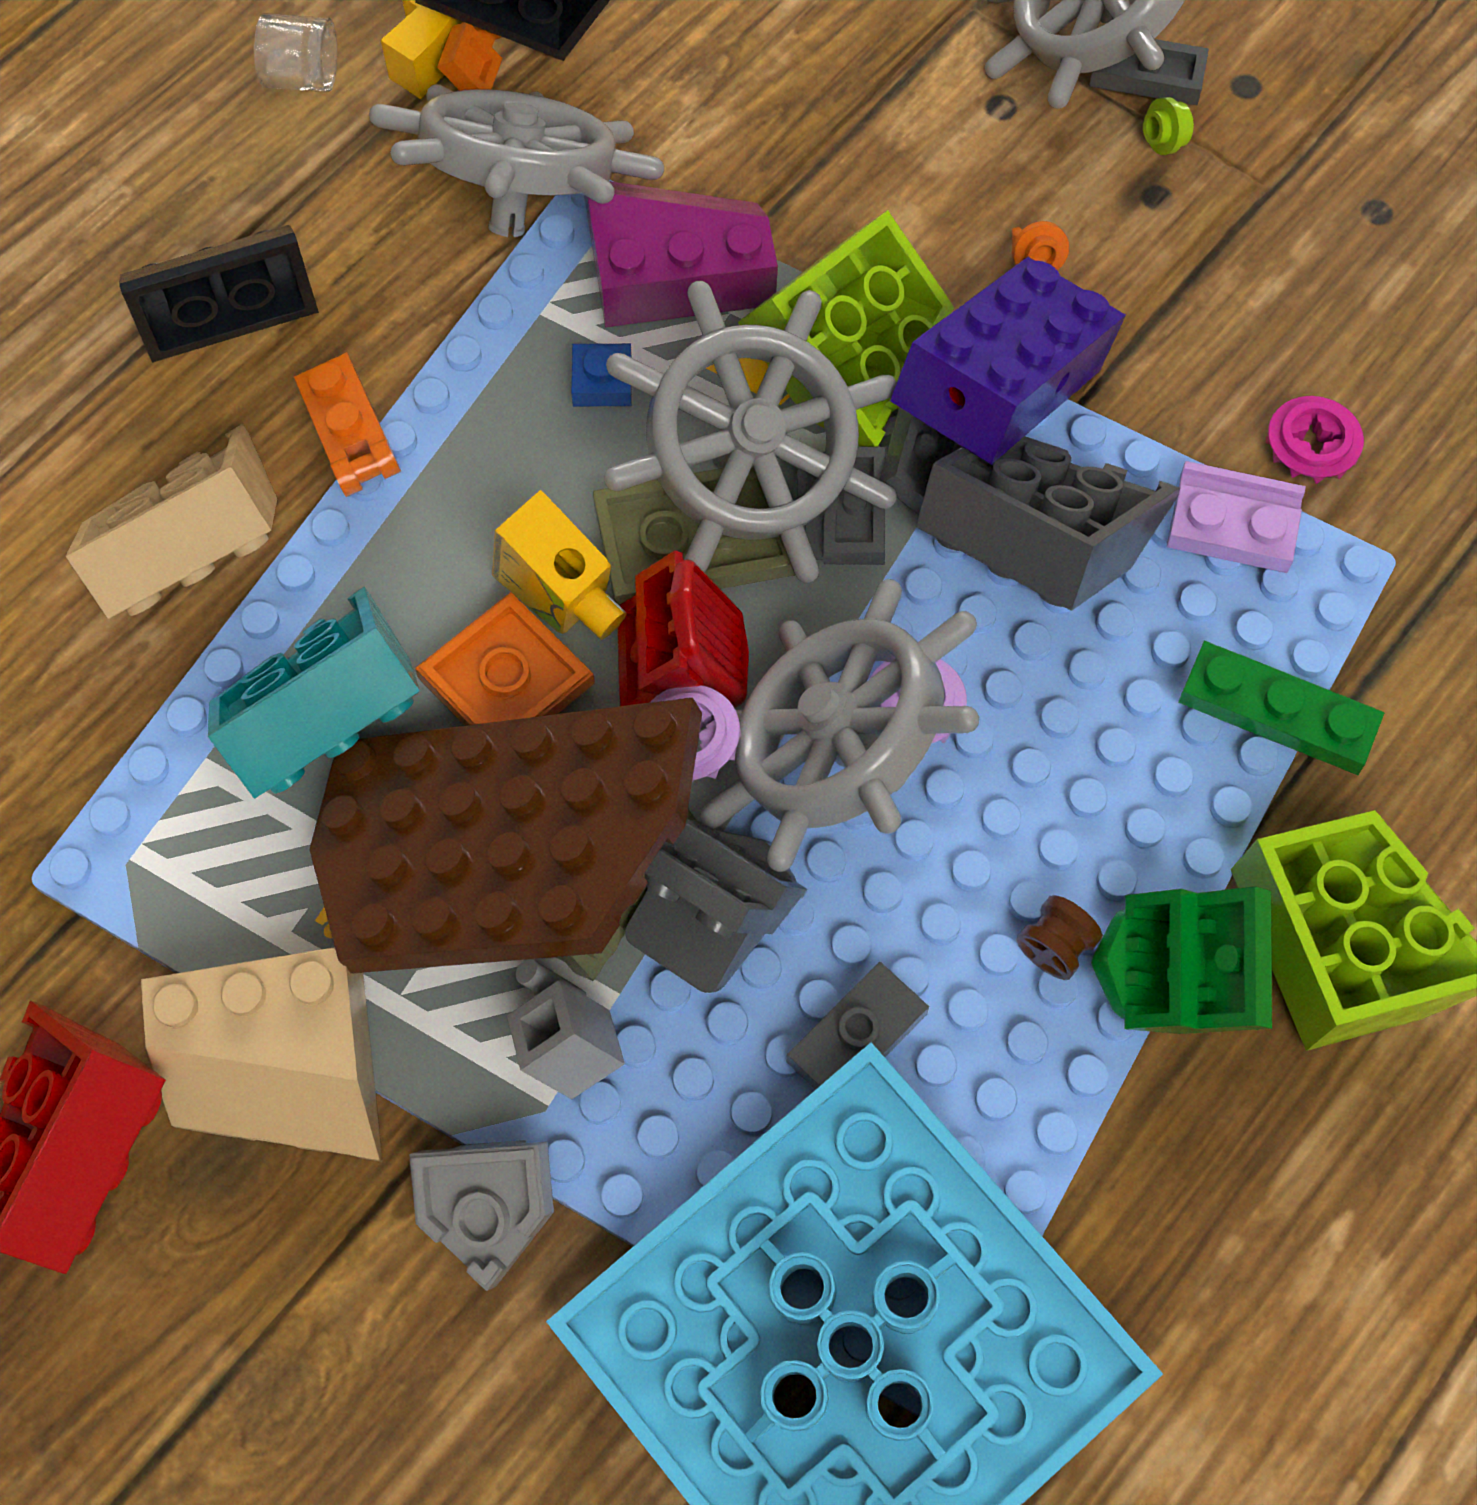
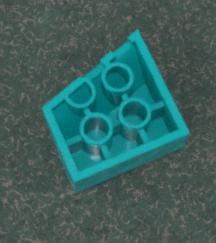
M365 586L348 598L354 609L338 621L336 619L328 621L319 619L303 631L304 636L294 645L297 652L286 659L282 653L270 656L209 702L208 738L254 799L269 789L273 794L288 789L304 775L305 770L303 767L323 754L327 758H333L345 752L359 739L358 731L378 718L382 723L397 718L414 703L412 696L420 692L409 657Z

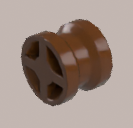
M1053 895L1049 896L1041 906V918L1033 925H1026L1017 936L1016 941L1025 956L1044 972L1058 979L1069 980L1079 967L1078 957L1083 951L1093 950L1100 942L1103 934L1099 925L1085 910L1064 897Z

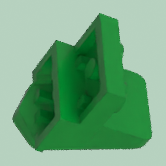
M1253 886L1201 893L1184 889H1173L1125 895V909L1117 912L1113 917L1091 960L1092 968L1114 1013L1124 1019V1029L1172 1034L1272 1029L1271 891Z

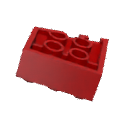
M30 1000L22 1023L32 1026L33 1029L24 1053L19 1058L14 1056L8 1057L0 1076V1081L4 1082L2 1090L4 1104L0 1112V1253L66 1275L75 1256L82 1254L89 1246L96 1229L95 1217L108 1192L117 1188L123 1180L129 1165L128 1153L141 1128L147 1126L156 1116L162 1100L161 1089L166 1079L120 1044Z

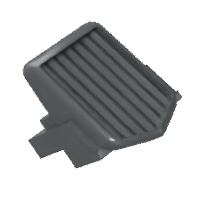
M687 819L686 826L675 843L672 845L665 842L645 871L644 878L648 882L646 885L648 890L628 923L625 936L632 946L704 993L717 992L727 984L765 934H773L799 899L803 898L807 889L797 883L790 868L783 872H777L770 868L767 862V854L772 844L771 842L716 831L705 826L701 821Z

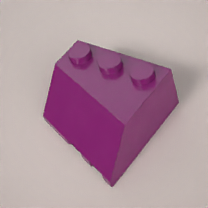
M612 181L609 182L614 187L615 195L610 202L606 204L597 203L584 195L605 328L695 316L687 293L688 287L695 281L708 283L720 313L757 308L777 292L778 264L769 218L758 203Z

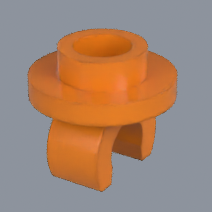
M1040 221L1028 225L1023 230L1020 227L1012 229V259L1015 265L1030 257L1035 261H1042L1052 265L1057 271L1063 266L1069 253V241L1058 225L1052 222Z

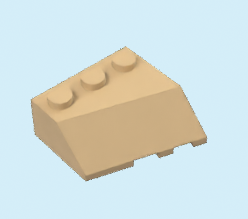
M243 423L225 434L229 440L228 446L217 454L209 457L207 453L200 454L197 451L179 462V466L167 474L166 479L169 482L167 485L159 489L155 481L146 483L82 522L67 552L66 558L108 619L124 610L130 616L139 614L161 599L162 596L159 591L178 581L181 582L183 587L190 586L209 575L215 569L213 562L231 552H234L236 557H243L257 550L268 541L269 538L266 533L272 530L277 497Z
M335 947L141 979L145 1047L153 1070L166 1079L161 1091L171 1126L233 1138L290 1145L318 1152L327 1151L351 1155L361 1159L382 1162L363 973L351 974L347 967L338 961Z

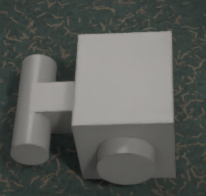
M526 959L520 963L516 970V980L532 990L535 997L507 1015L520 1071L573 1099L625 1064L610 1010L587 997L584 990L536 960Z

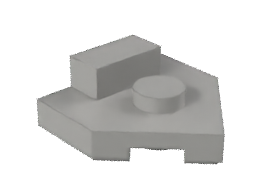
M526 1140L465 1144L450 1149L423 1150L409 1154L416 1225L435 1243L441 1241L468 1267L466 1272L486 1291L496 1287L554 1213L547 1141L526 1143Z

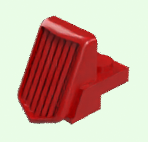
M674 550L635 575L636 595L619 605L627 612L626 617L617 627L620 706L650 703L657 695L668 689L702 685L721 693L736 708L745 702L748 689L749 647L743 614L694 561L684 560L682 553Z

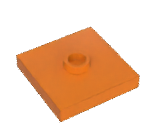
M512 592L415 668L417 677L464 726L555 715L595 684L594 673Z

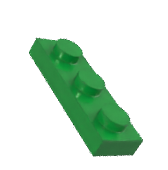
M1205 640L1178 701L1180 704L1355 775H1359L1366 764L1385 714L1383 711Z

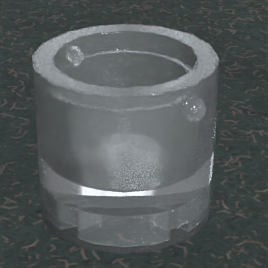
M262 14L257 22L254 43L255 68L260 85L263 88L330 92L335 82L338 58L337 37L333 21L330 18Z

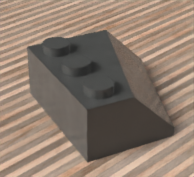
M1024 436L992 465L964 447L934 462L916 527L936 537L942 546L951 550L961 551L984 563L992 573L1003 578L1013 579L1039 593V596L1045 602L1054 606L1065 607L1072 611L1132 568L1177 499L1181 487L1159 481L1158 487L1154 491L1124 481L1128 471L1126 469L1105 463L1103 469L1078 466L1071 463V456L1067 450Z

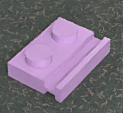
M1185 461L1179 480V487L1181 488L1175 500L1166 547L1288 573L1294 559L1302 512L1301 504L1306 486Z

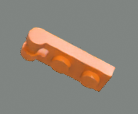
M347 352L294 376L328 456L332 471L346 497L363 490L361 484L382 474L384 479H387L401 472L395 455Z

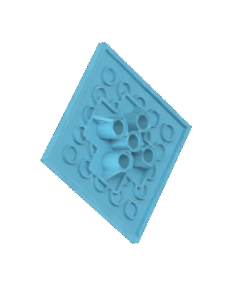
M872 1042L546 1321L690 1505H1022L1163 1375ZM807 1269L814 1271L824 1283L822 1298L811 1308L797 1309L791 1307L783 1298L782 1288L784 1281L789 1274L796 1270ZM907 1277L914 1279L923 1286L926 1292V1307L922 1313L915 1317L903 1318L896 1316L889 1310L885 1302L886 1289L891 1282L898 1278ZM842 1327H859L868 1333L872 1341L873 1349L871 1356L866 1363L859 1367L847 1368L840 1366L833 1360L830 1354L829 1345L831 1338ZM799 1374L812 1381L816 1389V1401L814 1407L807 1415L792 1419L785 1417L779 1412L775 1405L774 1394L776 1386L782 1379L789 1375ZM902 1383L909 1385L917 1392L920 1398V1415L915 1423L908 1427L897 1428L890 1426L882 1419L879 1413V1396L891 1384Z

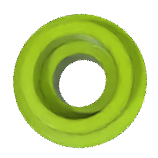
M1171 97L1158 98L1151 103L1144 117L1143 133L1146 141L1157 154L1169 155L1176 153L1180 147L1189 143L1193 134V116L1189 107L1184 102L1176 101Z

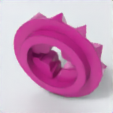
M1303 396L1284 403L1276 410L1270 420L1265 443L1269 444L1273 450V463L1282 462L1290 468L1292 478L1302 474L1312 477L1315 484H1318L1326 477L1333 476L1340 480L1348 469L1356 465L1363 450L1364 436L1356 417L1343 405L1324 397ZM1310 425H1312L1313 433H1316L1317 440L1324 443L1319 454H1315V451L1311 450L1309 442L1303 441Z

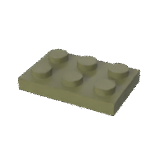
M751 467L736 505L767 509L769 508L755 469ZM724 468L696 472L694 475L707 489L714 492ZM658 479L621 491H613L609 488L593 491L594 507L604 554L611 565L609 577L614 601L620 605L636 595L635 575L674 550L681 552L684 559L699 524L673 503ZM722 535L705 572L720 589L795 576L780 536L768 539L747 540Z

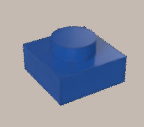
M631 343L572 344L571 395L573 407L632 406V386L611 376L606 368L607 359L615 353H622L632 358Z

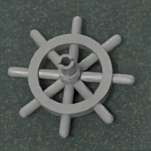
M989 0L993 3L1014 1V20L1020 35L988 59L984 67L985 73L991 79H998L1033 52L1044 65L1057 71L1048 93V102L1053 108L1061 109L1068 104L1080 73H1088L1110 67L1133 54H1136L1146 69H1159L1164 62V54L1155 38L1174 18L1185 0H1062L1050 11H1048L1050 0ZM1077 17L1071 36L1056 35V33ZM1100 21L1102 23H1106L1105 25L1097 28Z
M435 84L426 93L428 102L422 108V111L385 104H376L369 111V119L374 126L418 135L416 140L399 141L392 146L390 151L391 158L397 165L406 166L430 163L451 176L485 186L488 195L493 197L491 220L489 221L488 228L491 232L508 237L509 227H513V237L522 236L525 233L524 222L528 194L570 195L582 193L597 203L606 204L615 195L614 187L609 182L612 173L649 180H656L664 173V164L657 157L615 149L616 144L626 143L634 135V129L628 121L602 122L582 109L557 100L545 98L539 92L526 94L488 89L453 92L442 85Z
M695 281L688 287L687 293L703 337L685 348L674 359L664 374L622 353H615L607 359L606 368L611 376L651 395L652 398L646 422V441L649 455L609 468L604 475L605 485L610 490L621 491L657 478L673 503L699 524L684 560L694 561L704 572H706L722 535L747 540L768 539L780 536L798 580L804 583H812L819 575V566L804 530V525L826 510L842 490L883 509L891 508L896 502L897 494L893 487L853 466L856 460L859 439L856 410L891 398L897 381L890 375H880L847 387L839 371L831 361L817 348L807 342L822 303L820 295L815 291L809 290L801 293L785 330L763 325H738L726 328L710 286L704 281ZM738 358H751L770 362L755 398H753ZM714 364L730 406L688 386V383L702 370ZM793 375L807 388L813 399L780 410L778 405L790 377ZM678 409L720 430L679 444L677 434ZM824 421L826 432L825 453L787 435V433ZM777 458L817 477L810 489L795 501L792 499ZM713 459L717 468H724L714 492H711L698 480L690 469L691 466ZM751 467L755 469L769 506L767 509L736 505Z
M886 579L877 586L864 619L837 623L809 637L806 636L799 623L795 621L784 622L779 627L778 634L786 653L762 677L748 698L744 709L736 710L742 734L739 737L735 753V766L739 779L704 805L700 812V819L703 824L710 828L721 826L752 801L756 800L771 815L781 821L767 854V862L770 868L777 872L786 871L792 866L807 828L832 826L868 811L875 827L880 832L890 834L897 831L901 824V815L890 794L898 791L905 784L908 777L925 756L935 735L940 733H969L974 731L979 725V715L974 708L969 706H944L943 681L936 665L939 659L974 633L977 622L971 613L961 611L954 614L917 642L907 631L891 623L901 598L902 588L897 581ZM875 661L890 662L888 666L868 680ZM843 670L838 683L830 682V676ZM901 689L896 707H878ZM782 734H797L777 749ZM834 761L839 766L845 767L840 772L828 777ZM805 762L796 786L780 783L781 779Z

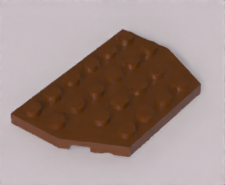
M694 698L358 739L353 746L333 758L309 849L338 961L343 966H346L351 974L602 953L620 926L623 912L636 902L648 884L643 874L663 844L667 842L673 845L686 826L702 719V711Z

